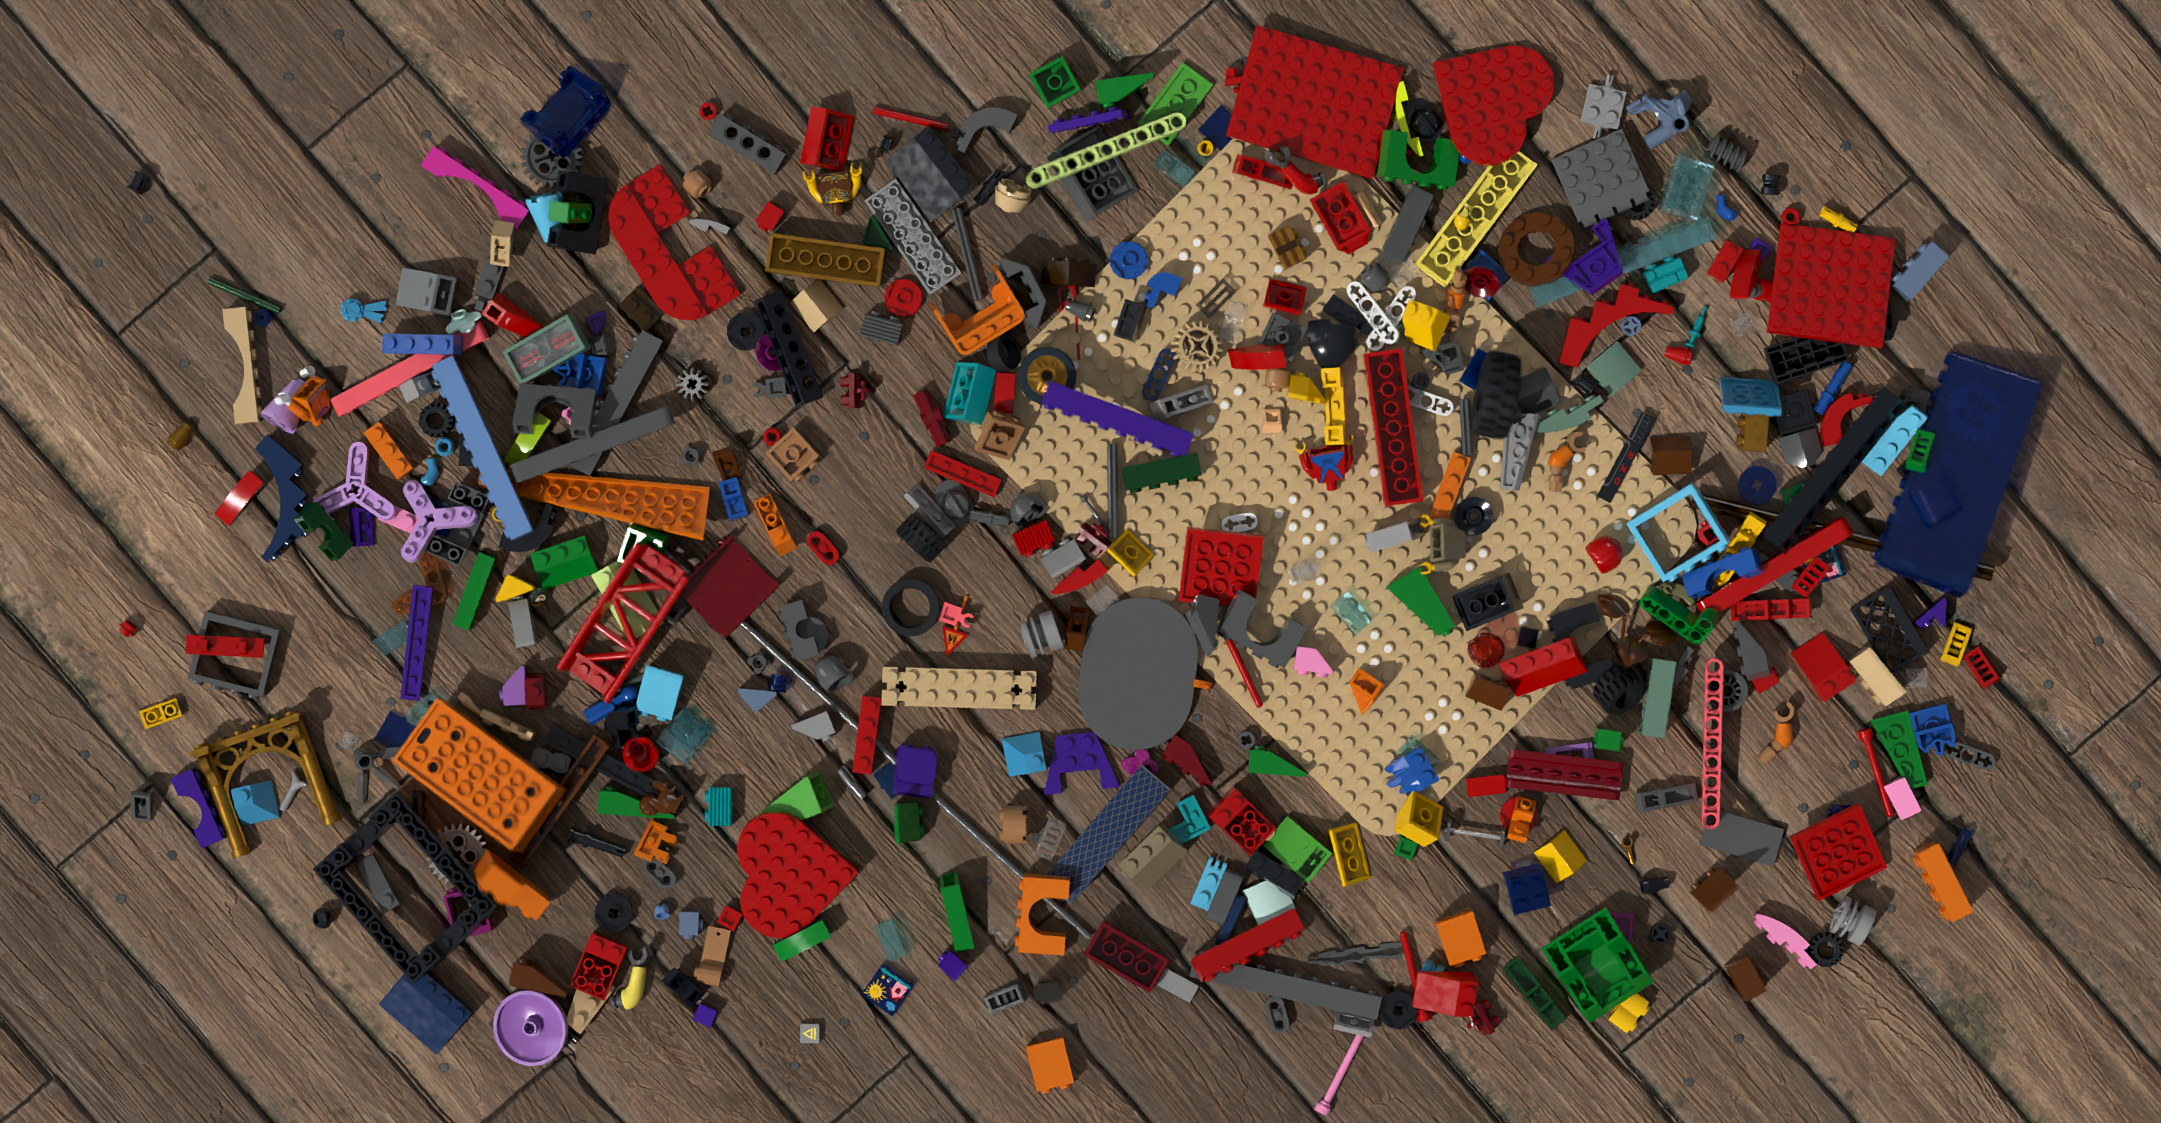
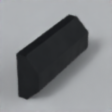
M1796 337L1764 348L1766 361L1775 384L1850 361L1845 344Z

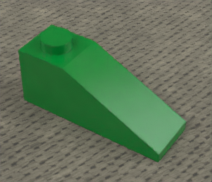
M1254 746V749L1249 750L1248 773L1306 777L1304 771L1269 750H1265L1264 746Z

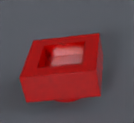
M726 905L717 923L734 931L743 913Z

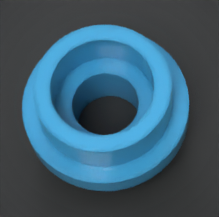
M442 437L437 440L435 450L441 456H449L454 451V443L450 438ZM443 443L448 444V449L445 451L442 449Z

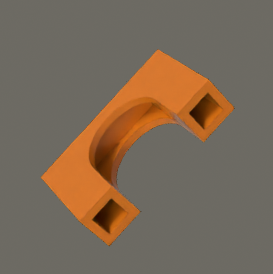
M1024 873V879H1020L1019 890H1023L1022 898L1018 897V909H1021V916H1017L1016 928H1020V935H1016L1015 946L1019 947L1018 952L1064 956L1066 933L1039 930L1032 924L1029 911L1036 901L1043 898L1068 899L1070 877Z

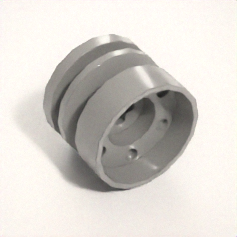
M1051 610L1039 614L1040 623L1036 624L1033 617H1029L1032 625L1027 627L1025 619L1020 620L1021 634L1025 646L1033 658L1037 657L1035 648L1039 647L1041 654L1044 655V645L1047 644L1052 652L1064 648Z
M1845 896L1833 913L1829 931L1835 934L1838 930V936L1840 937L1846 931H1849L1847 940L1860 946L1873 925L1877 910L1863 905L1857 911L1859 902L1854 900L1851 904L1852 898Z

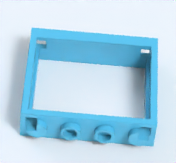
M1692 482L1626 523L1663 582L1675 580L1679 577L1678 573L1683 570L1685 572L1690 571L1696 567L1694 563L1699 560L1703 563L1712 557L1711 553L1717 550L1720 553L1728 548L1727 544L1731 541L1695 482ZM1691 494L1720 541L1666 573L1637 526Z

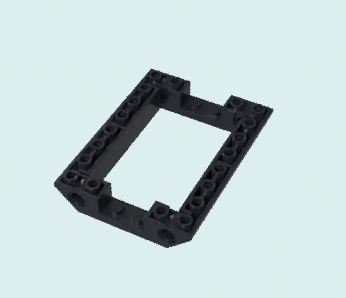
M395 792L368 817L370 820L345 843H340L313 870L411 983L414 984L437 967L491 916L497 905L479 887V884L401 795ZM397 822L465 900L472 905L468 910H464L457 916L458 920L433 943L427 944L420 951V954L414 950L345 871Z

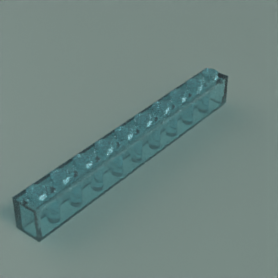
M1703 216L1691 219L1693 223L1685 225L1683 222L1675 225V230L1667 232V229L1657 232V237L1649 239V236L1639 239V244L1634 246L1631 243L1621 246V251L1617 253L1623 273H1629L1716 239L1709 218L1703 219ZM1563 276L1551 284L1546 283L1537 285V287H1527L1535 308L1583 290Z

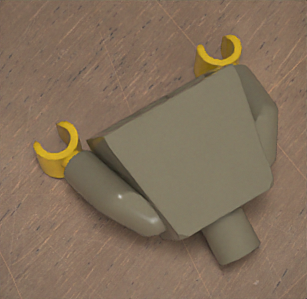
M1422 515L1419 518L1426 521V524L1420 523L1418 525L1419 528L1424 529L1428 525H1433L1430 526L1431 562H1434L1432 565L1427 562L1420 564L1419 566L1425 565L1427 567V572H1421L1420 574H1428L1431 570H1435V572L1450 570L1459 563V559H1464L1466 553L1470 552L1471 544L1466 542L1465 532L1458 529L1450 519H1430L1428 515Z

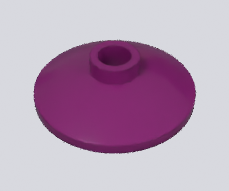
M766 334L756 343V358L765 369L779 371L781 370Z

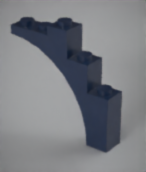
M267 434L256 446L255 450L265 459L273 472L279 491L280 517L277 529L269 547L261 556L266 562L271 560L274 562L281 555L279 551L284 546L287 548L294 540L292 538L293 535L301 539L302 537L306 538L311 533H305L293 520L299 514L297 508L301 509L308 500L306 498L309 494L292 480L293 478L297 479L303 473L302 468L304 464L275 438Z

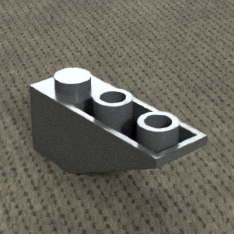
M1197 594L1191 605L1190 621L1206 657H1210L1213 650L1216 651L1218 647L1216 635L1219 632L1220 624L1217 623V620L1221 614V607H1219V599Z
M1735 621L1736 628H1733L1735 639H1739L1740 645L1736 647L1738 656L1743 658V664H1740L1742 675H1746L1747 681L1769 677L1770 672L1766 653L1741 623Z

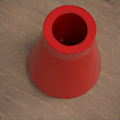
M1667 346L1664 357L1685 366V364H1691L1694 351L1689 350L1688 347Z

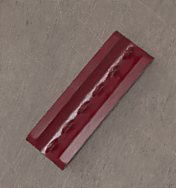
M1509 749L1505 787L1620 801L1624 762Z

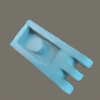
M1212 856L1208 859L1190 904L1207 911L1228 864L1224 862L1222 868H1219L1221 860L1217 859L1215 865H1212L1211 863L1214 859Z

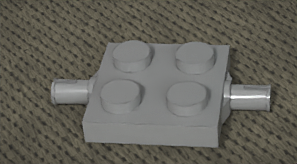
M1607 74L1605 85L1589 84L1580 122L1588 123L1595 127L1593 139H1596L1597 132V139L1601 137L1602 129L1618 130L1627 92L1616 90L1612 87L1615 77L1611 75L1609 82L1610 75Z

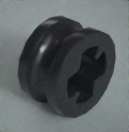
M884 135L879 151L885 150L888 154L893 137L887 138V135Z

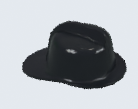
M1423 99L1409 101L1403 110L1408 127L1423 142L1436 140L1442 131V122L1438 114Z

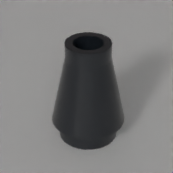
M1645 876L1644 879H1640L1642 894L1651 895L1670 886L1668 877Z

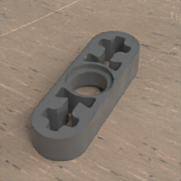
M1955 741V747L1953 748L1959 749V746H1962L1957 758L1956 755L1958 753L1950 751L1948 754V750L1945 749L1948 743L1944 744L1943 755L1982 770H1990L1995 765L1994 756L1987 752ZM1967 749L1973 752V758L1969 761L1963 758V752ZM1977 752L1980 753L1978 756L1985 759L1988 756V760L1991 761L1990 765L1987 764L1984 767V763L1980 761L1974 764L1977 759Z

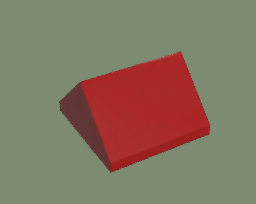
M1270 278L1263 308L1301 316L1307 287Z

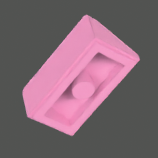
M1899 777L1884 786L1900 820L1922 811L1905 777Z

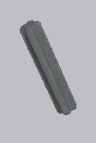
M1460 399L1462 454L1472 455L1470 400Z

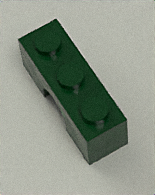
M308 503L293 519L305 533L313 532L317 528L323 531L324 541L318 548L330 561L339 560L354 544L350 540V536L339 528L337 521L325 512V508L320 503Z

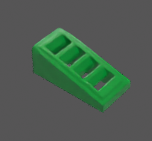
M1916 429L1906 461L1907 469L1925 472L1935 433ZM1918 438L1927 439L1929 442L1918 440ZM1916 445L1927 447V449L1916 447ZM1914 453L1922 454V455H1924V457H1923V456H1919V455H1915Z

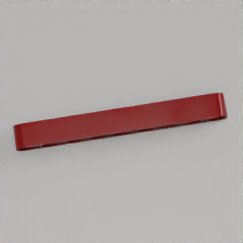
M1841 516L1796 542L1786 555L1779 552L1762 562L1764 573L1749 579L1738 576L1699 599L1696 605L1700 612L1705 608H1713L1719 613L1836 545L1854 532L1845 517Z

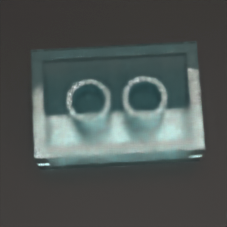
M1681 155L1674 156L1658 211L1698 221L1715 166Z

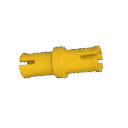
M1825 205L1818 215L1831 222L1832 226H1838L1846 232L1854 233L1858 224L1843 217L1844 214H1838Z

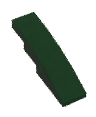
M1518 956L1503 967L1552 1031L1567 1020Z

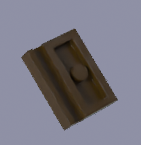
M638 286L619 305L646 332L665 314Z

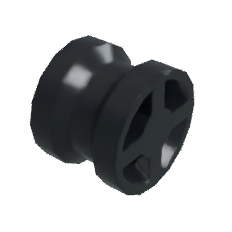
M1657 923L1652 926L1650 935L1654 941L1665 943L1670 939L1671 931L1665 924Z

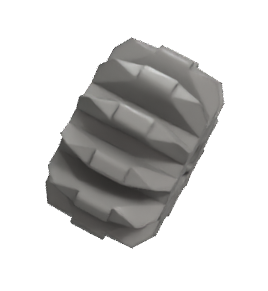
M694 368L690 370L691 375H689L687 370H684L683 373L686 377L678 376L680 380H683V383H676V386H683L678 393L681 394L686 391L683 398L687 399L689 394H691L692 401L695 400V394L701 399L700 391L703 393L708 392L706 389H703V386H709V383L702 382L707 378V375L699 377L702 373L701 370H698L695 375ZM691 379H693V381H697V384L695 385L696 388L694 390L692 387L690 389L688 388V385L690 384L689 381Z

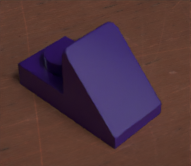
M1941 597L1913 621L1914 625L1917 628H1926L1933 622L1931 618L1934 617L1941 627H1945L1947 608L1945 597Z

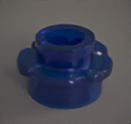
M261 308L253 313V322L256 326L266 327L271 322L272 317L267 309Z

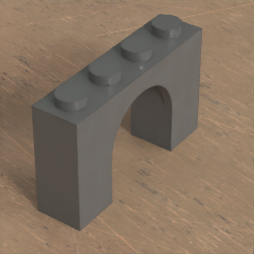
M532 383L520 384L512 422L514 432L534 434L536 419L540 410L549 404L560 403L568 406L573 411L570 423L572 438L591 439L598 401L596 390L591 388H573L570 386L556 387Z
M1238 589L1219 622V636L1227 641L1230 638L1237 641L1235 645L1243 650L1246 648L1253 650L1251 654L1259 659H1262V657L1269 659L1268 663L1276 668L1279 666L1285 668L1308 628L1287 617L1275 638L1264 643L1252 641L1247 634L1246 625L1258 600Z

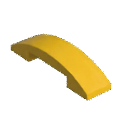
M1341 367L1321 369L1322 388L1325 389L1327 425L1324 426L1325 445H1343L1346 440V398Z

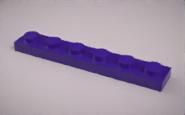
M413 585L400 699L420 701L433 591L431 586Z

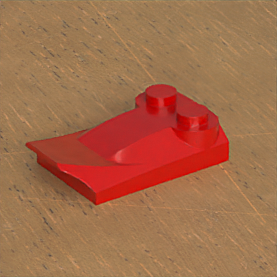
M1344 181L1309 200L1337 250L1349 255L1368 244L1371 230Z

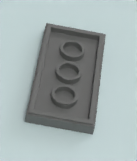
M1720 811L1718 826L1714 829L1704 827L1699 845L1774 866L1784 829ZM1714 815L1707 816V824H1713L1716 821Z

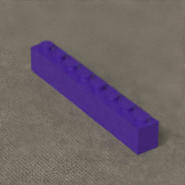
M1050 380L1047 381L1040 400L1046 409L1054 411L1057 408L1062 410L1061 414L1071 418L1073 415L1079 416V421L1090 424L1091 421L1098 423V428L1106 431L1109 428L1116 430L1115 434L1125 438L1128 434L1133 436V440L1144 444L1147 441L1152 443L1151 447L1161 451L1163 448L1170 450L1169 454L1180 457L1181 454L1186 456L1194 436L1189 431Z

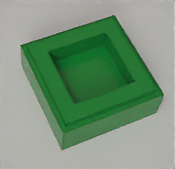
M1400 836L1394 854L1413 860L1418 843Z

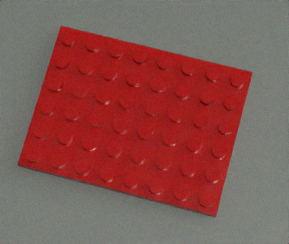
M1256 25L1225 136L1277 152H1281L1280 146H1288L1291 156L1373 179L1380 155L1383 130H1387L1404 68Z

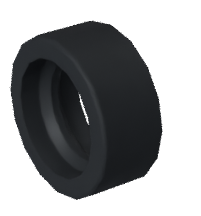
M1002 334L988 342L986 349L987 358L996 371L1006 372L1018 367L1021 361V352L1014 337L1009 334ZM1001 345L1003 346L1006 352V361L1001 353Z

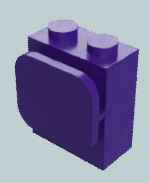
M902 744L896 751L892 794L930 799L936 773L937 751L932 750V747L921 746V749L913 748L914 745Z

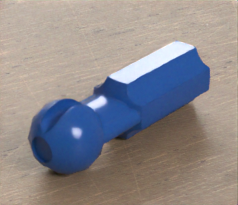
M625 686L621 689L620 694L613 697L609 704L601 700L583 710L592 726L606 718L610 712L616 710L621 705L636 702L639 693L635 687Z

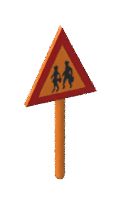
M967 595L964 597L961 608H963L961 614H963L968 600ZM958 622L954 629L942 626L946 657L969 635L957 631L960 622Z

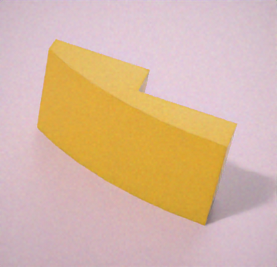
M176 698L139 711L145 730L182 717Z

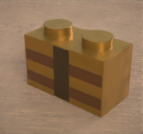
M1288 225L1268 235L1284 270L1306 260L1307 252L1303 245L1299 246L1296 240L1299 237L1294 227L1290 228Z

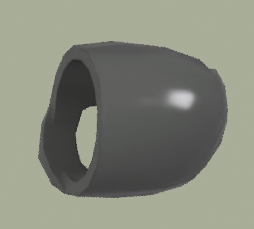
M830 654L819 658L814 664L816 679L829 693L835 692L854 681V675L843 663L844 661Z

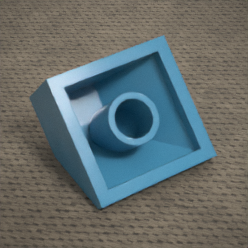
M1040 732L1002 739L1009 776L1047 770Z
M272 780L231 789L235 809L242 826L280 817Z

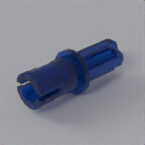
M1966 828L1962 829L1955 843H1952L1953 847L1946 858L1949 863L1956 866L1963 851H1966L1965 848L1973 835L1972 831Z

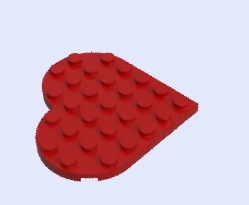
M1506 46L1432 63L1452 143L1462 156L1482 166H1494L1505 163L1517 154L1526 137V120L1539 115L1549 104L1554 92V75L1550 65L1538 52L1524 46Z
M780 811L759 814L744 826L738 839V859L743 870L749 875L741 892V910L749 925L765 936L785 938L805 929L859 873V870L802 820L790 813Z

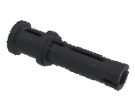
M572 826L567 840L568 843L574 842L582 845L583 848L589 846L621 858L624 855L622 852H625L626 846L592 836V833L589 831L586 833L577 830L575 826Z

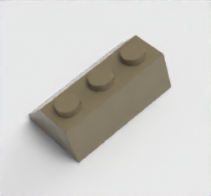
M1161 823L1118 866L1132 880L1148 890L1189 850Z

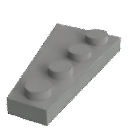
M1515 413L1510 433L1503 443L1501 490H1520L1539 414Z

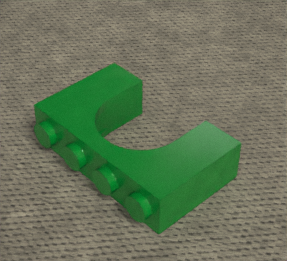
M1383 130L1377 176L1384 177V181L1395 182V179L1401 180L1402 184L1413 185V182H1417L1420 187L1430 188V185H1437L1436 189L1448 190V187H1455L1459 152L1454 147L1451 139H1436L1432 164L1425 172L1420 174L1413 171L1406 161L1408 132Z

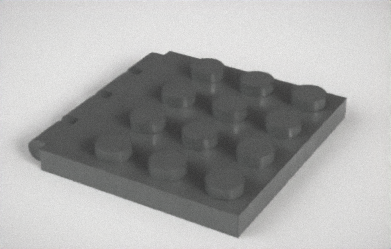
M1622 129L1551 159L1578 223L1583 222L1585 228L1597 223L1595 218L1597 215L1601 221L1614 216L1613 208L1615 207L1618 213L1632 208L1633 206L1630 201L1633 199L1636 206L1649 200L1646 195L1649 193L1648 187Z

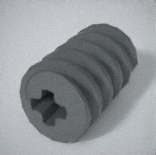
M1716 135L1708 144L1704 155L1710 151V158L1717 155V162L1723 158V165L1725 166L1730 162V169L1737 166L1738 173L1747 158V150L1744 149L1740 152V146H1736L1733 149V142L1726 145L1727 139L1724 138L1720 141V135Z

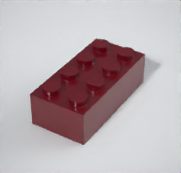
M1103 920L1083 953L1084 956L1148 993H1151L1169 962V958Z

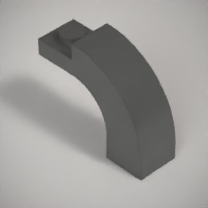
M985 108L973 113L959 128L965 135L959 137L956 144L959 146L957 150L965 154L974 135L985 127H996L1010 133L1018 115L1002 108Z

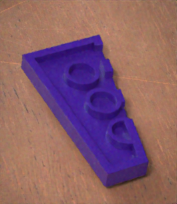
M1119 107L1109 108L1108 112L1102 114L1101 111L1090 112L1088 117L1076 115L1072 116L1069 121H1064V119L1053 120V124L1048 125L1049 133H1058L1078 129L1079 126H1094L1098 122H1114L1116 118L1129 119L1131 114L1129 110H1119Z

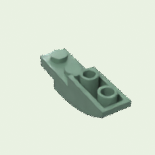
M1592 394L1584 399L1585 404L1579 407L1576 404L1568 409L1569 414H1566L1564 409L1558 410V408H1555L1547 413L1548 418L1543 421L1541 418L1538 419L1535 433L1556 432L1577 426L1591 419L1588 411L1604 401L1600 395L1595 397Z

